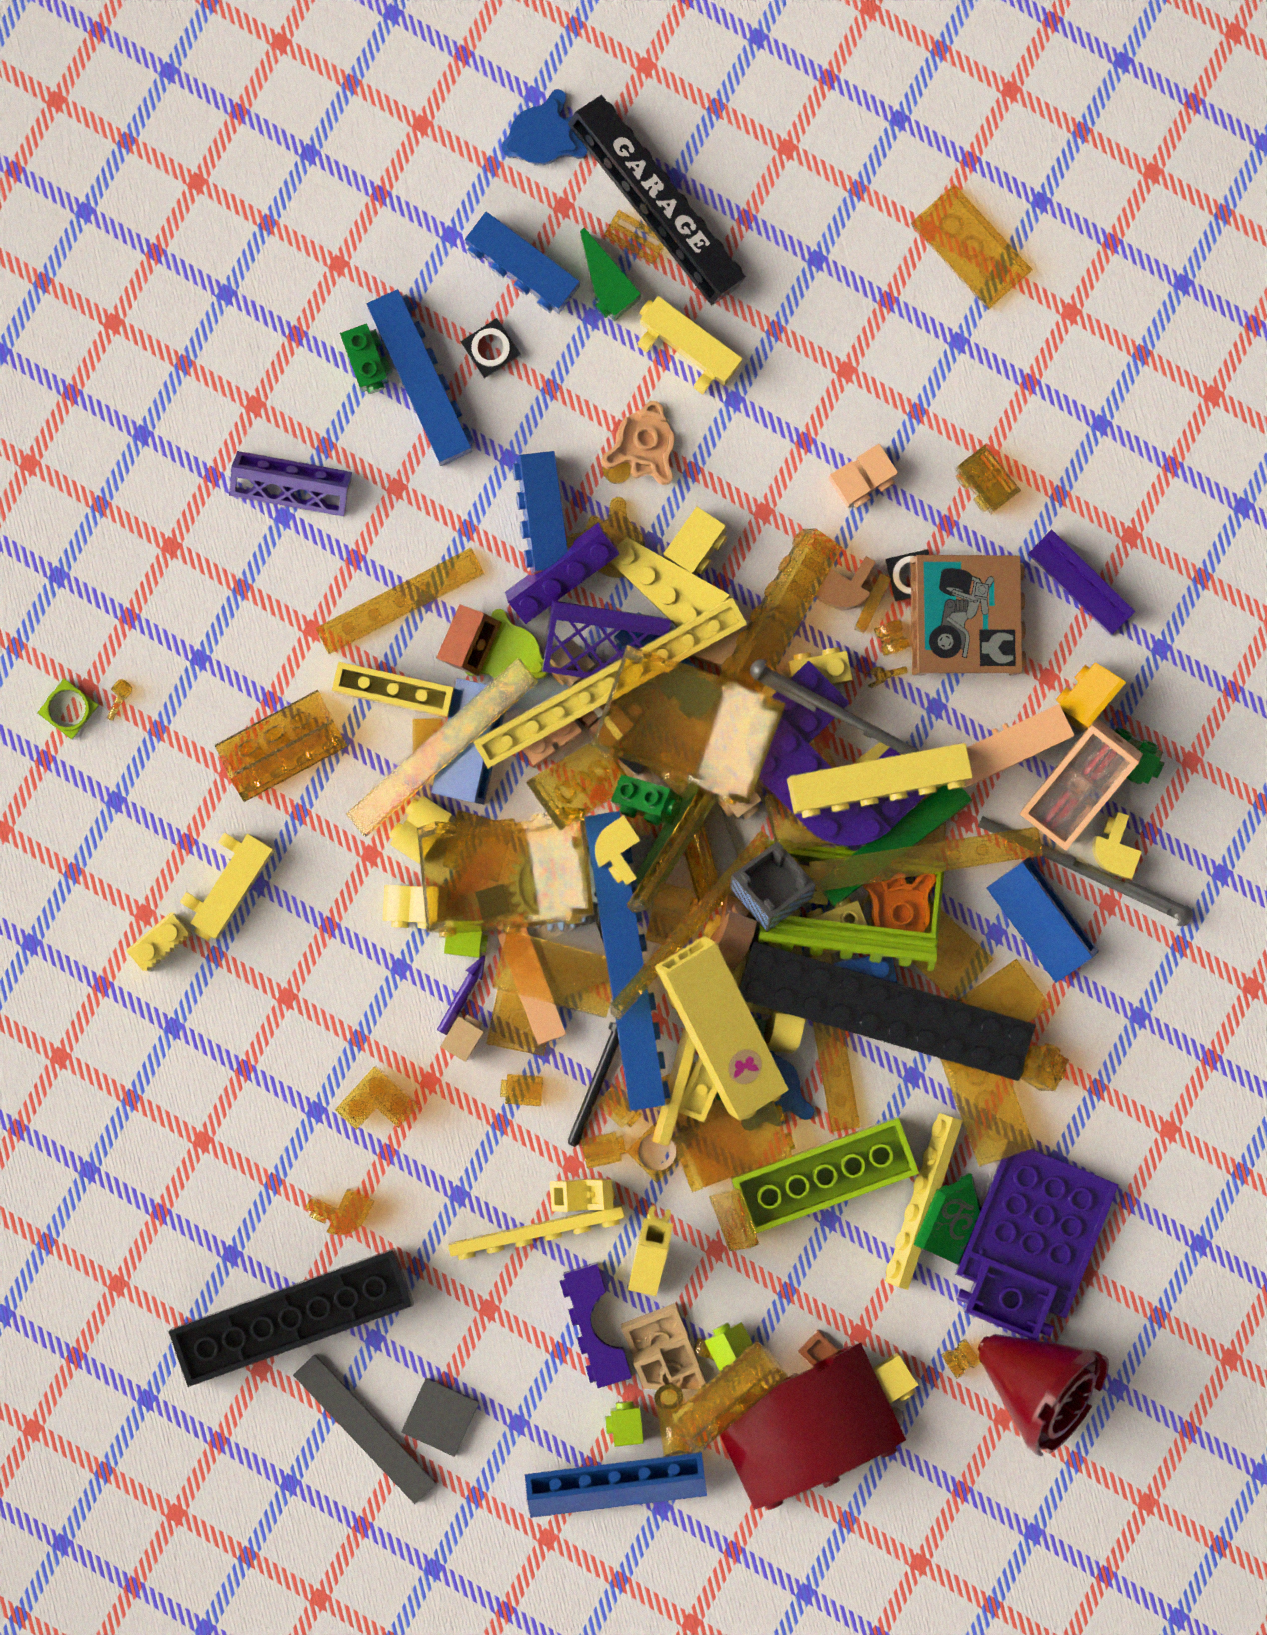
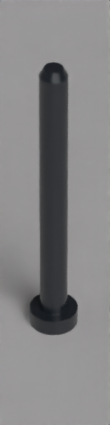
M614 1022L609 1024L608 1029L612 1031L568 1138V1144L576 1147L580 1142L619 1045L617 1026Z

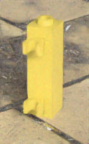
M657 296L654 302L649 299L639 313L642 315L640 324L648 330L637 343L638 347L647 353L655 341L660 338L704 371L694 384V389L702 395L714 379L725 386L742 364L743 358L659 296Z
M224 833L218 843L235 854L205 901L202 902L187 892L180 901V903L196 912L190 923L196 927L194 932L207 941L211 937L219 939L275 851L248 833L242 843L227 833Z
M651 1206L647 1218L643 1219L628 1290L657 1296L673 1224L669 1223L671 1217L670 1209L666 1210L663 1218H657L654 1215L655 1206Z

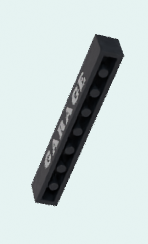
M601 94L578 109L570 119L569 127L710 305L713 306L736 290L746 278L741 266L728 255L722 242L709 231L703 218L694 212L688 204L687 198L682 193H679L671 183L668 174L659 168L652 159L649 150L640 144L634 136L633 130L617 115L614 106L607 102Z

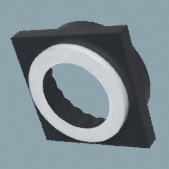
M497 318L460 341L484 379L521 355ZM485 335H496L503 342V352L495 360H486L478 353V342Z
M928 549L885 559L895 602L911 598V588L904 586L899 579L900 568L905 563L910 562V558L916 555H929Z

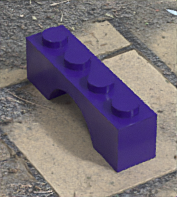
M597 523L575 539L566 554L553 565L540 573L527 575L505 592L507 601L522 621L527 624L550 607L552 600L558 601L620 553L612 539L602 526Z
M598 1262L564 1272V1279L560 1280V1285L564 1298L570 1296L573 1308L568 1309L572 1325H579L582 1336L577 1337L581 1354L587 1353L590 1365L585 1366L590 1383L596 1382L597 1388L631 1379L632 1374L624 1348L610 1345L600 1339L591 1323L592 1308L596 1301L606 1293Z

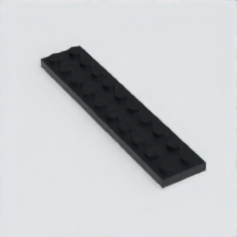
M752 941L739 985V990L746 1002L1016 1081L1020 1080L1036 1026L1034 1023Z

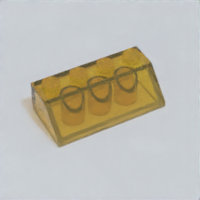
M318 689L215 744L229 779L244 802L348 747Z

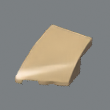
M676 1303L621 1324L622 1332L632 1353L634 1367L644 1389L658 1390L660 1388H667L672 1391L695 1389L704 1393L709 1391Z

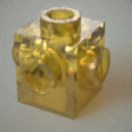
M1045 1043L1044 1046L1031 1045L1020 1079L1039 1091H1055L1059 1082L1065 1076V1068L1069 1059L1061 1055V1050L1054 1045Z

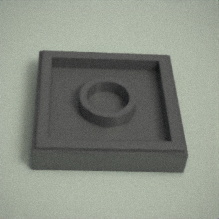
M426 1377L401 1433L455 1457L479 1405V1401Z

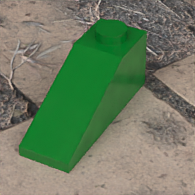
M584 227L580 230V238L595 299L598 302L595 304V307L604 318L610 316L613 321H616L641 300V293Z

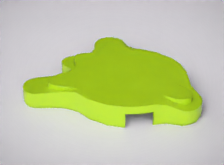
M503 609L493 611L491 617L502 623L479 675H490L498 682L514 686L525 680L545 678L548 672H542L544 658L536 637L524 628L514 626ZM465 671V673L468 674L469 676H472V677L476 676V675H474V674H471V673H468V672Z

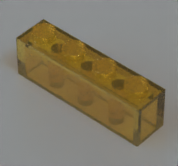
M756 1341L753 1345L748 1346L736 1360L725 1366L708 1384L700 1387L698 1392L686 1403L678 1406L668 1419L684 1444L699 1453L788 1377V1375L771 1350Z

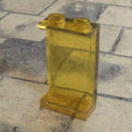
M771 1101L758 1109L756 1114L748 1119L739 1121L729 1114L673 1134L672 1139L691 1192L701 1190L705 1186L773 1162L793 1157L791 1150L796 1148L791 1133H784L781 1122L786 1121L781 1105H775L774 1101Z

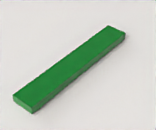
M947 785L940 787L937 792L931 794L910 810L885 835L864 845L818 880L816 886L834 907L969 805L972 802L971 797L963 788L948 790Z

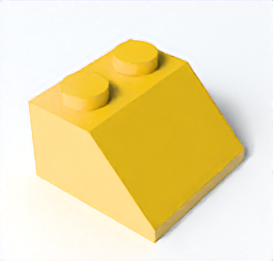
M1096 662L1090 668L1085 664L1074 677L1078 681L1071 690L1066 687L1055 699L1060 704L1067 721L1081 732L1092 724L1126 683L1123 679Z

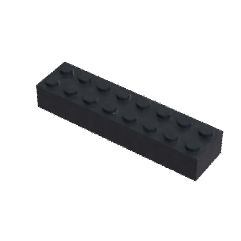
M392 1248L173 1327L168 1333L187 1387L412 1307L414 1301L396 1250Z

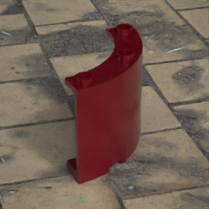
M861 1343L842 1348L813 1364V1368L800 1374L794 1373L773 1383L772 1387L761 1392L756 1390L729 1400L709 1412L754 1510L765 1506L767 1510H772L782 1505L784 1499L823 1484L824 1488L832 1486L840 1481V1475L880 1455L882 1458L896 1453L898 1451L896 1446L906 1441Z

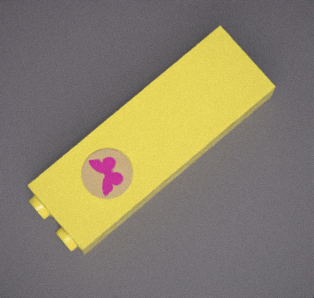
M703 936L655 966L727 1112L741 1121L742 1119L754 1116L757 1110L764 1105L779 1100L781 1095L789 1089L716 942Z

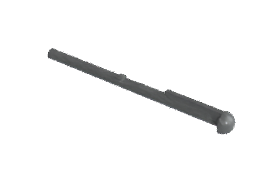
M758 659L751 665L750 673L755 680L815 712L817 707L839 720L863 730L864 736L874 738L903 755L920 751L766 666V659Z
M982 816L978 827L1177 919V926H1186L1193 919V912L1188 905L1184 906L1128 879L1123 882L1077 861L1076 857L1063 854Z

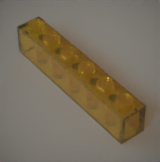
M816 528L803 529L794 537L790 553L780 562L777 576L765 588V597L761 604L752 611L748 627L738 636L735 650L722 665L723 671L718 679L744 697H759L765 685L752 677L750 673L751 665L758 659H766V666L772 670L775 669L843 548Z

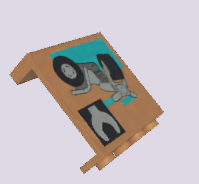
M916 555L910 558L912 675H926L928 673H1009V675H1017L1022 673V668L1026 666V653L1022 651V639L1025 638L1026 626L1025 622L1021 621V610L1025 608V594L1021 592V581L1024 580L1025 567L1023 563H1020V556Z

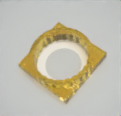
M656 1121L626 1152L657 1183L688 1151L672 1135L668 1160L656 1165L657 1170H651L643 1165L639 1157V1146L645 1137L648 1136L649 1140L653 1139L657 1125Z

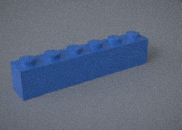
M397 289L366 303L440 466L471 453L470 444L474 443V439L468 426L462 428L458 418L462 416L456 400L449 401L446 391L450 390L444 374L438 375L433 366L438 361L432 348L426 349L421 340L426 335L420 322L414 323L409 312L414 311L407 294L401 296Z
M702 1452L525 1474L530 1518L707 1496Z

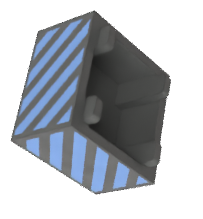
M778 841L732 874L730 890L767 932L812 899L816 886L813 880Z

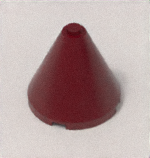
M993 1334L990 1337L985 1336L977 1348L979 1360L1026 1446L1038 1456H1043L1044 1453L1041 1450L1051 1454L1075 1432L1092 1408L1088 1401L1094 1388L1099 1392L1102 1390L1109 1370L1108 1358L1096 1349Z

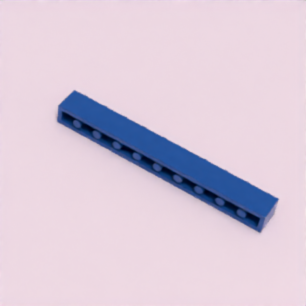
M620 811L584 816L629 1109L634 1111L665 1106V1099L670 1098L668 1081H662L660 1070L666 1069L663 1051L657 1052L656 1040L661 1039L659 1022H653L651 1011L656 1010L654 992L648 993L646 982L652 981L649 963L644 964L642 952L647 951L645 934H639L637 923L643 922L640 904L634 905L633 893H638L637 881L635 879L628 885H625L623 881L617 883L609 871V868L613 866L609 861L599 867L595 858V844L600 833L608 825L621 817ZM630 847L621 853L627 864L633 863L632 849Z

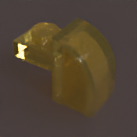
M348 1188L338 1208L312 1196L305 1209L311 1211L309 1214L311 1218L321 1223H325L326 1220L331 1221L327 1233L345 1235L357 1230L366 1221L375 1200Z

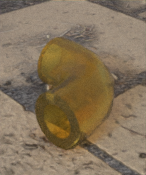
M674 1384L663 1385L657 1389L654 1395L663 1457L692 1454L691 1434L683 1392Z

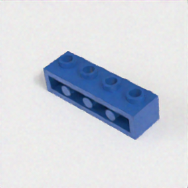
M487 211L465 238L466 245L469 246L467 251L473 257L480 261L482 258H485L492 264L490 268L502 278L506 275L515 281L513 286L526 296L529 292L539 299L537 304L549 313L554 310L560 314L580 287L579 280Z
M554 451L522 454L517 457V463L512 465L514 480H519L520 492L516 493L518 510L523 509L524 521H520L522 539L527 538L528 550H524V560L526 568H531V575L547 569L568 551Z

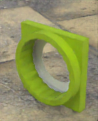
M63 678L37 713L73 740L99 705ZM67 696L78 699L82 705L81 716L71 723L60 720L56 714L57 703Z

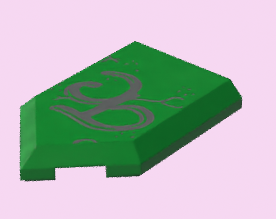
M971 1173L960 1177L959 1181L949 1186L945 1185L936 1190L913 1244L956 1265H959L981 1210Z

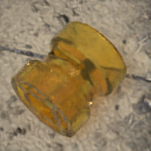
M901 619L888 622L873 629L876 638L881 640L883 657L911 647L908 638L903 635L902 630L904 626Z
M966 1338L958 1343L957 1348L946 1350L941 1354L956 1379L963 1376L968 1368H975L981 1364Z

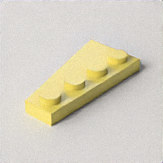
M628 537L617 546L620 554L610 561L676 627L685 624L731 598L726 592Z

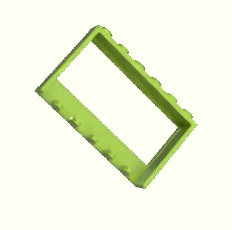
M787 839L770 840L768 846L769 848L778 841L791 857L799 858V861H817L838 866L856 852L844 846L827 848L812 842L804 845L795 844ZM903 854L882 870L883 872H901L919 876L921 873L936 875L931 933L788 916L768 932L759 923L757 942L764 944V941L781 943V949L789 952L793 951L794 945L811 947L810 953L816 956L822 955L823 949L840 951V958L851 959L853 953L869 954V961L873 963H880L882 956L899 958V965L904 967L910 966L912 960L928 962L927 971H933L937 960L945 862H939L932 857H924L922 859L909 858V856Z

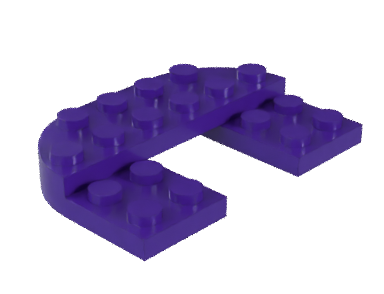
M810 661L790 678L842 708L850 704ZM776 692L764 703L752 722L748 739L749 758L755 774L763 785L791 811L811 834L825 842L838 846L863 845L885 835L925 796L919 795L918 791L907 793L908 798L890 801L889 796L878 798V804L861 807L860 802L849 804L850 809L832 812L830 807L820 809V815L803 818L802 813L794 814L787 779L794 775L832 768L808 743L835 717L817 707L814 712ZM889 747L878 759L898 756L900 754Z

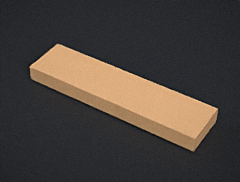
M523 925L498 934L499 943L538 1046L566 1036L526 926Z

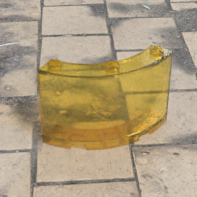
M627 645L591 746L601 750L600 756L617 762L618 757L662 771L661 776L666 779L678 782L679 778L711 790L719 794V800L725 803L736 805L737 801L749 804L786 703L761 692L741 687V684L676 660L673 662L660 657L658 654Z
M559 808L530 815V821L515 822L514 818L487 821V826L470 827V822H433L418 827L426 932L439 933L440 938L457 936V933L503 930L504 934L521 933V928L559 922L578 924L582 923L583 917L594 915L584 810Z

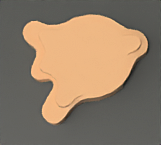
M649 401L642 409L624 418L616 433L615 446L606 452L601 459V463L606 469H613L623 463H629L631 465L630 473L634 478L651 475L661 485L671 483L673 473L669 466V456L673 450L675 437L674 431H671L670 426L666 422L667 419L664 416L663 407L659 402Z

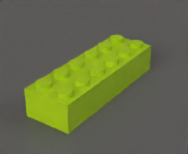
M894 1117L731 1177L750 1232L754 1235L919 1174L901 1122L898 1117Z

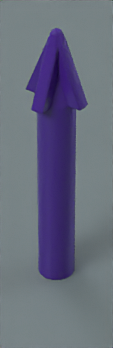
M485 955L465 970L468 974L438 1026L437 1030L445 1035L448 1034L477 980H482Z

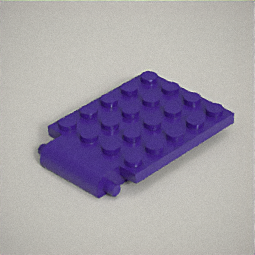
M1008 1140L968 1244L955 1272V1275L974 1282L970 1292L960 1289L956 1300L966 1303L964 1313L1031 1340H1037L1039 1334L1050 1337L1054 1326L1044 1322L1047 1313L1049 1312L1064 1319L1067 1318L1119 1184Z

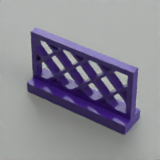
M552 600L542 672L588 678L602 668H606V665L620 656L622 659L624 657L623 653L635 644L639 648L643 647L639 641L647 635L652 634L661 637L670 631L671 620L663 617ZM557 620L569 622L575 630L573 634L562 642L555 633ZM574 623L585 625L578 629ZM590 625L598 626L605 635L592 646H590L581 633ZM603 627L613 628V630L607 634ZM619 630H626L634 641L619 650L610 637ZM633 632H639L643 634L636 638ZM579 635L587 649L573 658L564 645ZM555 638L559 644L552 648ZM605 640H608L617 653L603 663L593 649ZM562 647L571 661L562 668L549 666L551 654ZM591 652L600 665L591 672H584L577 664V661ZM574 664L578 670H571L567 668ZM662 672L654 676L653 682L644 681L637 686L659 689Z

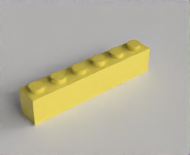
M966 743L794 775L790 776L787 782L794 814L802 813L803 818L820 815V809L830 807L832 812L850 809L849 804L860 802L861 807L878 804V798L889 796L890 801L908 798V792L918 791L919 795L937 792L936 787L944 785L948 786V790L962 788L966 786L965 781L973 777Z

